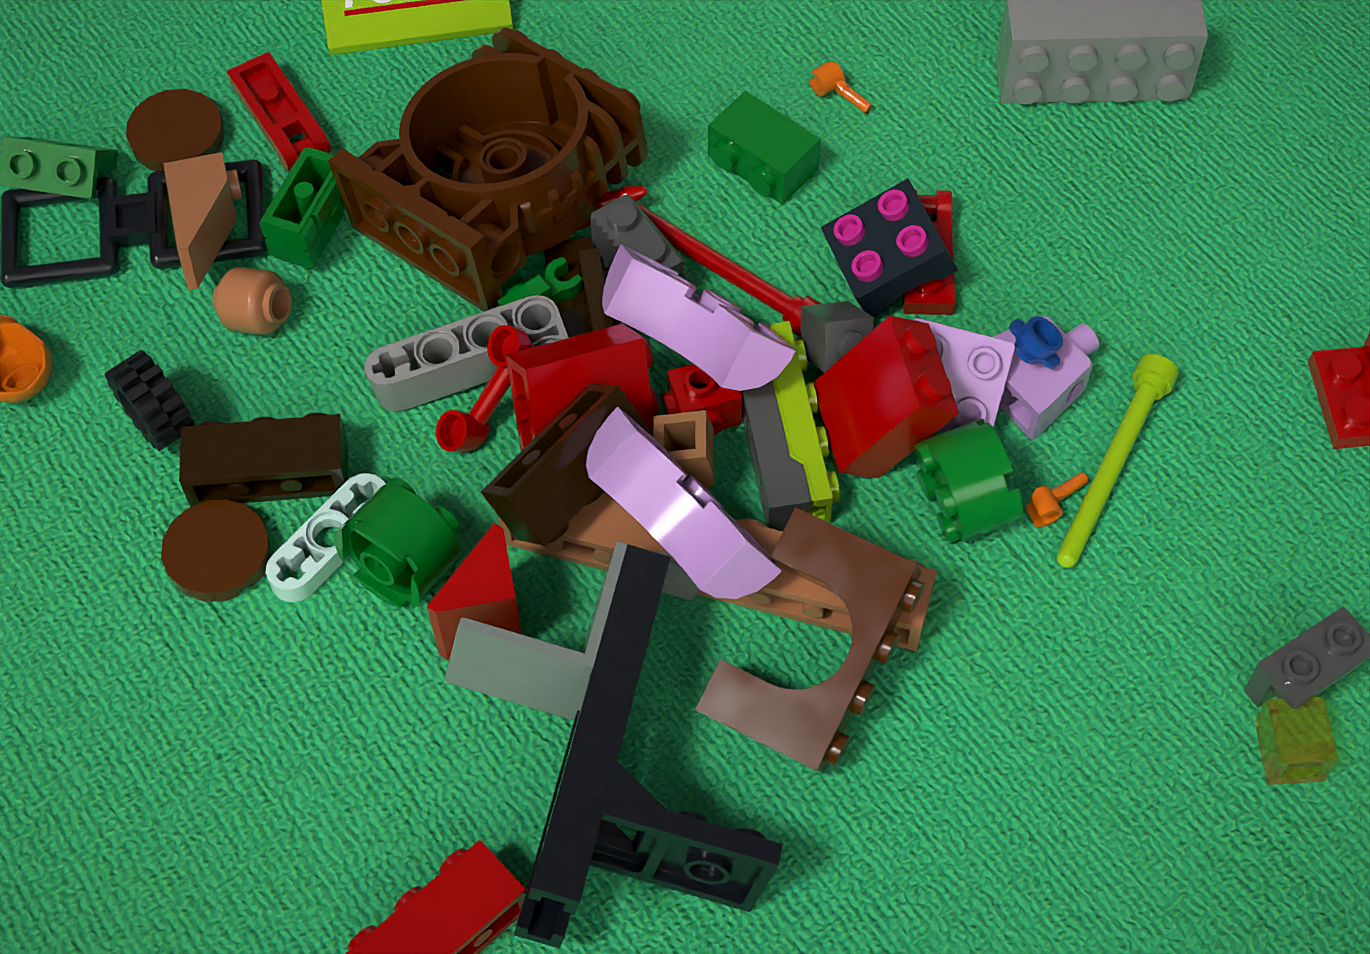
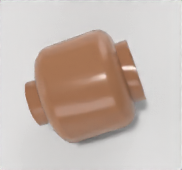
M235 267L227 271L213 292V305L221 324L228 330L269 335L276 331L289 317L292 297L289 288L276 272Z

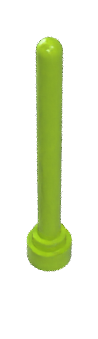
M1145 354L1140 358L1132 375L1134 381L1133 388L1136 392L1057 553V562L1061 567L1071 568L1076 565L1154 401L1160 400L1163 395L1171 392L1179 375V369L1168 358L1158 354Z

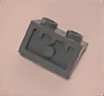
M1342 606L1259 662L1244 692L1258 708L1276 696L1280 702L1285 701L1292 709H1298L1370 659V635Z

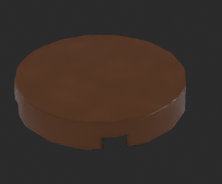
M187 89L165 90L149 96L134 108L127 121L126 138L138 162L149 170L163 171V163L217 153L224 141L223 120L215 103L202 93Z
M228 499L207 500L187 508L171 522L162 539L161 559L170 580L186 596L204 602L227 601L239 596L238 591L245 589L249 584L253 587L263 577L267 562L271 557V541L261 517L247 505Z

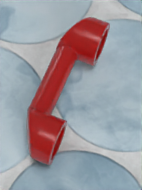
M501 325L491 333L487 344V352L490 361L498 367L470 412L449 410L438 420L436 439L443 450L457 453L470 452L479 447L487 438L489 433L488 421L511 386L506 354L532 348L530 339L523 329Z

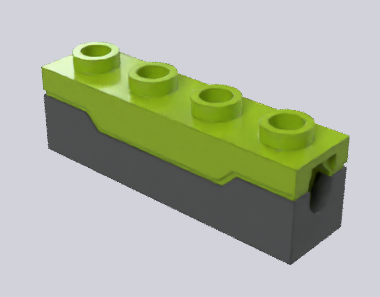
M790 321L773 323L771 326L766 324L765 326L784 339L796 352L778 377L759 388L740 391L742 395V421L765 523L768 528L784 531L795 507L830 523L832 503L840 501L839 485L835 471L826 472L823 460L824 457L829 455L828 441L824 426L815 427L812 415L818 412L813 382L805 383L802 370H807L804 342L802 339L794 340Z

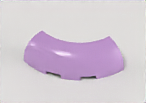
M622 244L620 245L608 271L603 289L602 307L604 314L645 333L676 351L706 372L723 388L738 391L759 388L778 377L791 361L796 350L764 324L759 323L756 330L753 329L754 322L740 313L742 309L709 289H704L700 296L694 293L696 287L680 277V273L633 249Z
M617 407L598 429L588 449L586 468L589 478L618 502L662 545L688 574L699 590L715 598L737 599L759 591L775 579L782 570L746 529H741L737 522L722 509L723 505L693 475L684 482L683 480L688 476L687 473L666 453L667 450L622 409Z

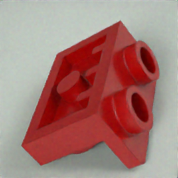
M1369 333L1362 347L1312 351L1308 360L1333 449L1370 446Z

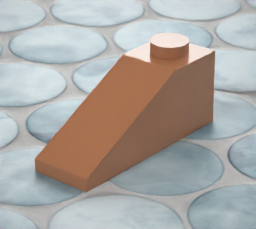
M222 152L163 163L177 251L188 290L199 288L237 221L233 200L243 199L237 171L226 170Z

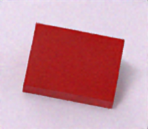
M495 523L427 605L438 653L446 660L450 659L461 618H468L522 635L504 529Z

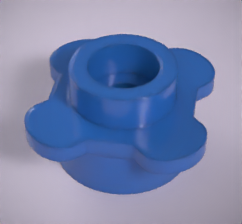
M1034 316L1026 324L1020 319H1015L1010 324L1009 329L1016 338L1014 343L1015 351L1021 360L1033 365L1042 363L1049 369H1055L1060 364V357L1056 352L1062 347L1063 338L1052 322L1043 317Z

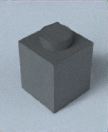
M849 301L801 306V339L804 342L807 360L823 372H826L873 330L874 317Z

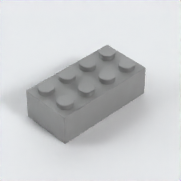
M1006 0L995 59L1000 103L1174 101L1189 99L1208 38L1202 0Z

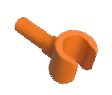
M827 62L812 70V74L815 77L810 79L809 84L816 95L823 97L835 90L838 95L843 96L864 114L870 111L872 104L850 88V85L845 82L841 67L836 62Z
M1080 472L1051 490L1048 486H1040L1035 489L1031 496V502L1026 506V511L1035 527H1046L1062 516L1063 510L1058 502L1088 483L1086 474Z

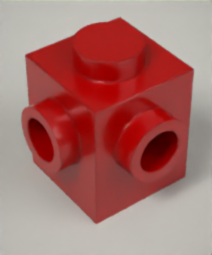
M695 364L667 371V392L660 394L664 415L706 410L714 429V436L723 429L742 424V395L740 391L720 387L712 377Z

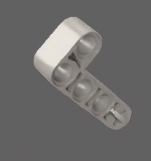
M528 296L390 343L374 350L367 357L364 364L365 375L380 406L394 412L407 410L488 382L498 367L490 361L486 347L491 333L497 327L509 325L523 329L529 337L532 347L569 338L557 306L553 300L546 296Z

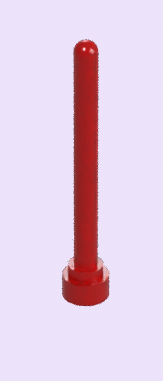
M637 203L676 250L782 314L784 322L790 321L793 334L801 338V306L822 304L811 296L804 298L799 295L794 298Z

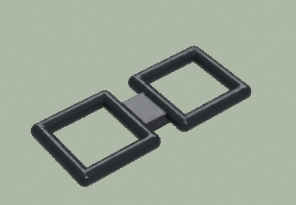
M255 159L225 163L226 170H236L239 181L245 180L248 238L225 241L213 262L260 257L268 252L265 243L266 237L263 236L259 224L266 212L263 165ZM155 171L149 174L146 193L118 196L117 182L109 177L97 179L96 195L94 198H80L19 188L4 191L0 198V281L2 285L7 288H17L115 275L120 270V247L149 244L150 263L153 267L157 269L181 267L177 247H169L168 189L165 171ZM99 199L100 257L21 267V208Z

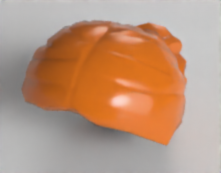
M0 315V402L19 403L37 395L47 385L53 372L52 354L46 344L30 330L19 324L11 316Z

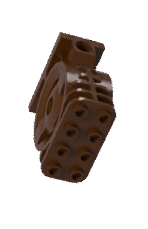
M506 27L500 28L492 36L493 47L486 44L480 45L473 51L471 59L457 63L438 73L414 94L402 115L399 139L378 141L359 157L342 148L328 160L353 229L483 312L498 307L497 301L502 298L500 286L527 262V256L549 249L575 233L591 216L599 199L608 192V183L613 185L621 183L628 176L627 165L638 167L645 161L648 154L647 140L644 135L639 112L640 104L629 90L619 89L599 78L592 70L588 68L583 69L563 58L556 50L546 49L528 39L521 31ZM448 173L452 175V180L449 179Z

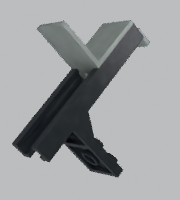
M616 541L595 602L582 652L468 618H461L459 621L444 679L447 683L574 720L514 936L560 949L565 938L571 913L575 914L580 903L589 866L751 912L779 865L783 844L767 840L762 833L752 829L740 828L733 830L710 823L706 817L698 813L689 811L676 813L669 811L617 762L661 592L686 600H693L698 590V587L688 574L667 552L659 550L656 553ZM616 824L638 830L633 841Z

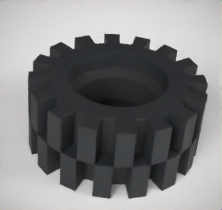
M140 350L105 372V378L109 387L113 390L115 398L123 406L122 409L126 415L130 416L137 430L141 431L143 437L147 442H150L154 449L161 451L181 438L182 426H194L195 422L190 416L189 409L183 404L182 397L174 390L172 382L164 376L163 370L159 365H155L153 359L145 351Z

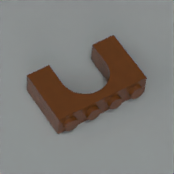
M795 507L770 558L779 567L833 592L845 603L852 622V643L849 653L842 666L834 675L816 686L805 689L777 687L720 659L695 710L824 774L828 764L836 768L840 763L851 738L844 734V731L852 714L855 713L861 716L866 710L875 690V685L869 683L870 677L878 662L884 665L889 662L900 638V634L893 630L903 611L909 614L913 612L922 595L925 583L918 580L921 575L918 564Z

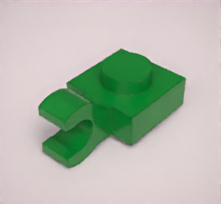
M564 257L555 259L546 267L544 279L537 275L526 283L513 286L504 297L497 301L498 307L534 295L546 296L553 300L556 305L563 300L578 296L583 291L582 278L576 275L568 281H559L558 278L567 274L569 270Z

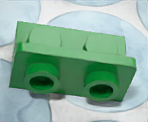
M2 136L0 185L80 198H94L99 170L116 169L118 150L33 137Z

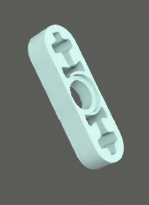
M362 473L349 478L270 557L266 565V575L273 593L278 598L287 602H298L308 598L344 562L337 553L335 546L321 547L315 543L316 535L327 527L340 528L364 504L357 505L356 498L361 495L363 498L368 499L381 486L386 485L380 477L370 473ZM304 549H307L310 553L307 559L303 552ZM287 568L293 572L301 569L303 576L299 580L293 577L284 580L282 572Z

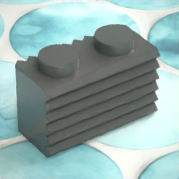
M625 194L592 212L590 218L592 243L594 248L598 247L600 260L603 261L604 267L611 266L622 244L680 273L679 276L684 278L686 275L684 272L686 261L630 195Z

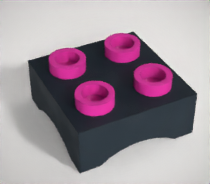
M908 178L820 227L855 299L862 310L873 317L884 312L893 301L907 291L921 284L943 279L958 271Z

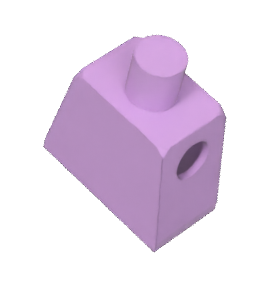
M1040 316L1052 322L1063 338V345L1056 352L1060 357V364L1055 369H1049L1042 363L1034 365L1026 363L1019 358L1014 350L999 407L1031 441L1044 432L1087 387L1093 366L1088 355L1099 348V341L1094 331L1086 324H1079L1065 334L1049 317ZM1010 330L994 336L995 338L1010 341L1013 344L1016 341L1015 336Z

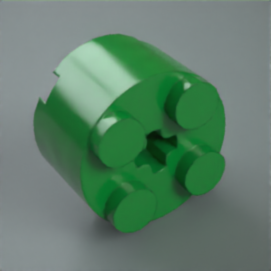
M979 419L922 440L921 443L914 445L917 459L922 468L917 471L920 486L927 500L937 498L942 511L937 513V519L947 543L967 539L1023 517V505L1019 488L1008 492V488H1010L1008 473L1013 472L1011 463L1000 438L989 422L985 424L984 419Z
M396 477L391 479L386 485L381 486L334 535V544L342 561L350 555L359 567L353 576L360 584L382 601L398 608H402L407 601L411 602V608L417 607L461 558L460 545L455 536V533L460 529V525L455 516L444 507L436 506L433 508L424 499L416 495L413 488L407 482Z

